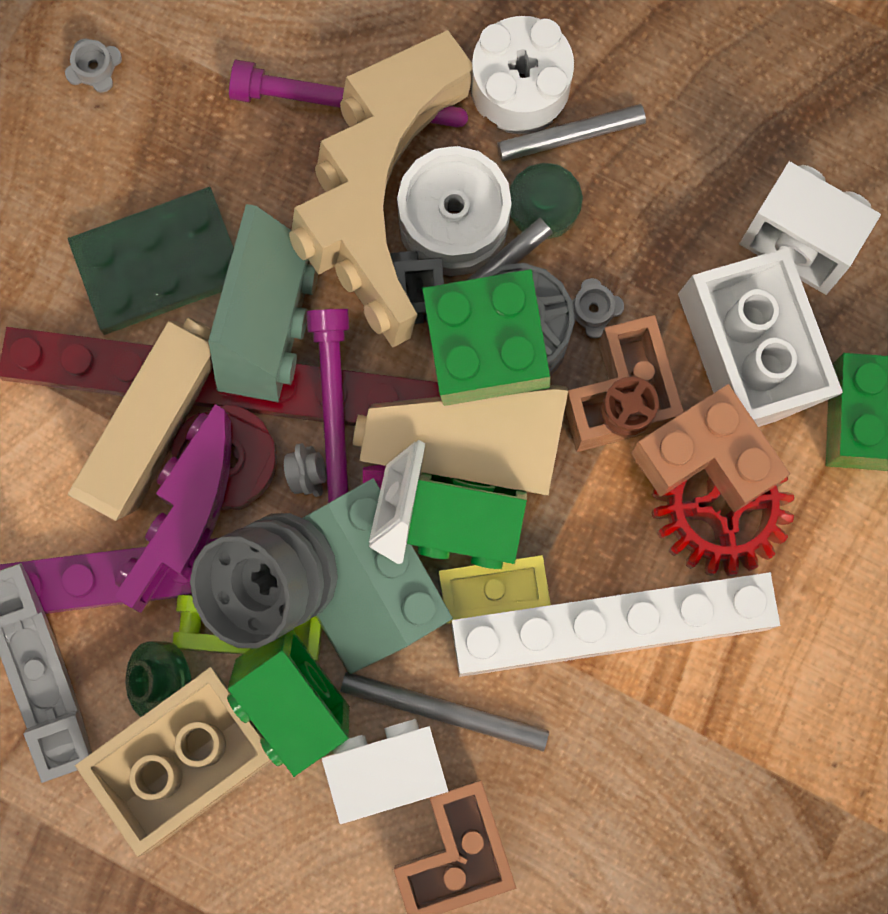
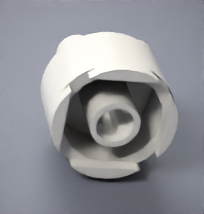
M515 16L489 25L482 31L473 54L471 93L479 113L497 124V128L512 134L534 133L551 124L553 119L566 105L574 72V57L571 47L565 36L561 33L557 23L550 19ZM519 74H525L527 78H520Z

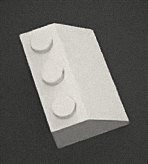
M789 247L692 275L678 293L713 393L729 384L758 427L779 421L843 393Z

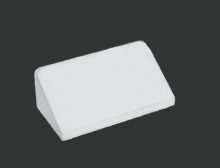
M420 440L411 444L386 465L369 539L370 548L397 564H401L404 559L417 485L421 474L425 443Z

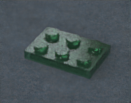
M211 187L67 238L99 328L104 335L222 292L234 249Z

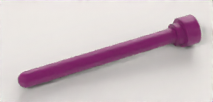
M237 59L233 62L229 83V99L248 103L251 102L252 98L261 99L262 95L341 108L340 103L344 93V88L265 75V69L256 68L255 62ZM448 106L438 112L430 123L459 128L467 123L468 114L463 108Z
M348 309L306 311L308 332H313V342L319 343L328 503L348 492L340 341H345L344 331L349 330Z

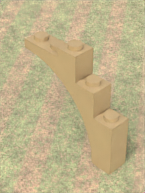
M448 30L346 77L340 107L349 128L321 141L318 163L315 167L318 181L326 192L294 208L292 231L289 233L291 244L297 255L302 260L308 259L318 274L335 267L342 286L348 292L354 291L364 305V314L371 328L377 334L383 333L392 347L411 338L417 313L397 278L386 243L383 211L385 189L395 164L412 139L435 118L438 112L468 97L472 83V62Z

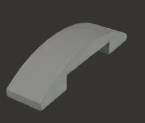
M22 563L0 570V657L27 728L23 734L41 783L77 771L75 765L90 755L92 751L80 708L58 644L35 589Z

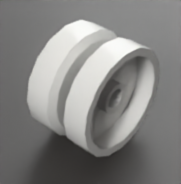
M460 146L434 149L416 159L402 177L397 196L401 240L407 251H418V260L442 258L443 275L472 274L481 268L502 249L509 227L512 205L509 183L498 165L481 152ZM449 211H458L459 213L452 214Z

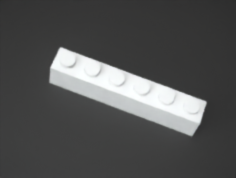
M771 572L452 620L451 623L459 677L767 631L780 626Z

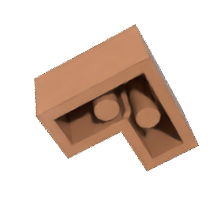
M655 315L605 327L599 340V346L609 380L568 390L565 413L576 452L634 438L613 434L606 428L601 418V406L608 389L615 381L624 377L635 376L646 380L654 387L659 400V408L651 425L644 433L635 437L650 434L684 413Z
M729 384L638 441L631 452L660 497L705 469L734 513L778 485L790 475L782 460Z
M477 780L450 789L446 793L430 797L429 799L445 849L394 866V874L407 914H442L517 889L482 780Z

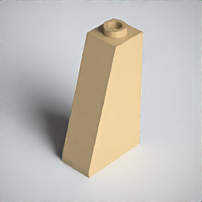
M187 317L184 324L178 321L167 322L67 494L68 496L115 521L139 510L173 445L176 434L184 424L213 368L208 342L211 333L210 327L190 317Z
M550 385V388L447 406L443 405L441 397L375 403L369 407L367 416L358 415L353 446L362 447L359 461L386 466L411 444L420 440L425 443L421 468L423 473L549 495L568 389L566 386Z

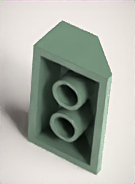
M249 204L245 206L208 342L217 391L279 402L283 383L291 385L294 378L297 355L291 353L294 338L303 339L307 324L306 311L308 309L302 308L305 294L314 295L318 273L308 259L302 260L295 252L289 237V233L292 230L259 207Z
M374 478L303 517V519L312 523L325 536L335 555L338 580L334 597L316 618L348 674L361 670L411 645L453 619L412 545H406L404 559L401 564L395 563L369 547V539L380 494V489Z

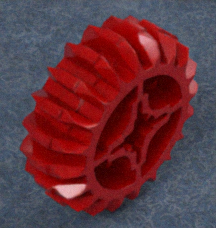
M788 477L735 513L731 510L725 517L719 515L721 510L715 512L712 506L705 507L722 495L711 478L707 480V494L702 497H695L692 501L682 502L683 490L687 480L661 497L654 488L652 496L657 500L667 502V505L654 508L652 510V517L655 519H669V524L659 529L657 534L661 539L675 534L678 541L670 547L669 552L675 556L685 547L691 551L685 564L690 569L694 568L699 563L701 557L706 558L705 573L712 576L716 574L720 561H723L724 571L727 576H734L738 573L739 560L748 571H752L758 568L756 553L766 560L775 556V550L769 541L782 544L788 538L785 531L776 525H788L794 520L792 513L780 509V506L794 501V494L791 492H779L777 488L785 483ZM762 509L761 522L753 538L745 544L737 545L735 534L739 532L740 516L749 514L753 510ZM686 518L702 520L708 523L713 529L715 540H719L720 545L712 544L701 538L690 527Z

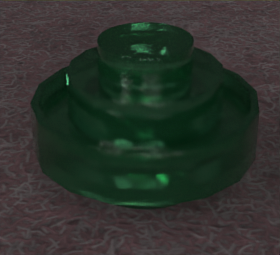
M543 162L528 166L516 176L510 186L512 203L510 216L522 232L538 218H541L553 232L546 239L559 237L570 230L580 216L583 200L580 184L570 171L558 164Z
M148 641L140 644L130 657L125 679L127 697L133 710L140 717L192 681L191 672L183 652L174 643L167 641Z

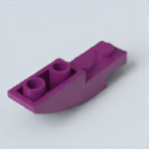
M216 404L208 415L204 412L201 413L191 425L186 437L190 443L179 459L172 457L160 472L157 484L161 485L156 494L165 503L172 506V509L168 515L162 512L155 518L145 536L149 544L138 560L132 557L127 561L116 578L115 585L119 586V589L115 593L114 598L140 613L170 568L186 579H189L195 559L204 546L208 544L215 528L227 487L232 448L231 420L225 410Z

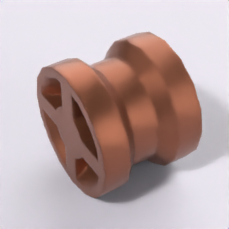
M635 376L624 377L615 381L608 389L601 406V418L606 428L613 434L621 437H635L644 433L656 417L659 408L658 395L650 383Z

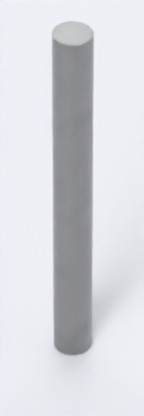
M345 673L340 690L342 693L543 752L549 736L548 730L353 673Z

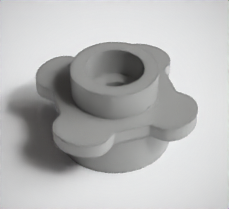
M81 39L74 45L70 55L71 65L66 68L65 76L72 85L83 83L93 86L99 93L107 92L113 86L111 76L114 68L122 61L121 53L115 46L106 47L103 43L96 40ZM97 62V68L90 69V63Z
M594 278L584 280L581 284V290L577 293L576 298L572 300L574 320L585 328L587 336L595 339L601 338L606 325L613 317L620 316L624 310L623 300L619 296H614L607 287L601 285V282ZM591 304L597 305L598 311L595 313L591 312L589 306Z
M303 443L296 444L295 452L286 454L284 458V472L288 486L294 494L304 493L308 495L313 493L315 497L321 496L323 492L322 483H325L327 479L324 459L319 452L315 451L313 446L305 448Z

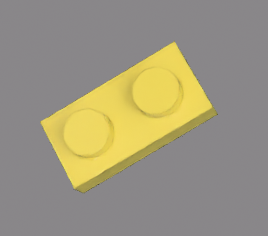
M543 555L516 559L515 564L503 562L502 569H490L474 565L439 571L442 599L453 618L452 620L551 605ZM452 620L447 622L446 625L451 624Z

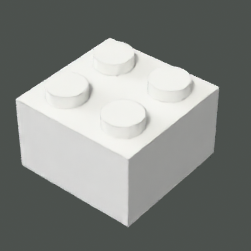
M789 161L739 244L758 256L789 247L801 281L827 295L849 269L881 214L873 210L871 204L861 195L850 191L842 192L828 184L825 177L816 169L806 165L797 166Z
M416 719L384 728L387 739L367 744L366 737L363 735L349 738L333 750L334 755L322 758L340 824L448 792L430 726L419 729Z

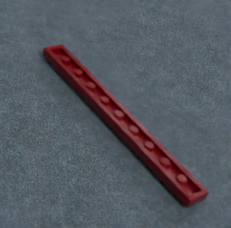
M6 327L0 359V379L9 382L125 396L151 352L153 345ZM296 364L292 384L283 383L279 402L217 391L214 370L212 368L194 405L213 408L215 404L218 406L231 405L246 409L251 413L323 422L320 367ZM341 370L345 425L356 426L358 415L367 416L369 407L375 403L440 397L438 382Z

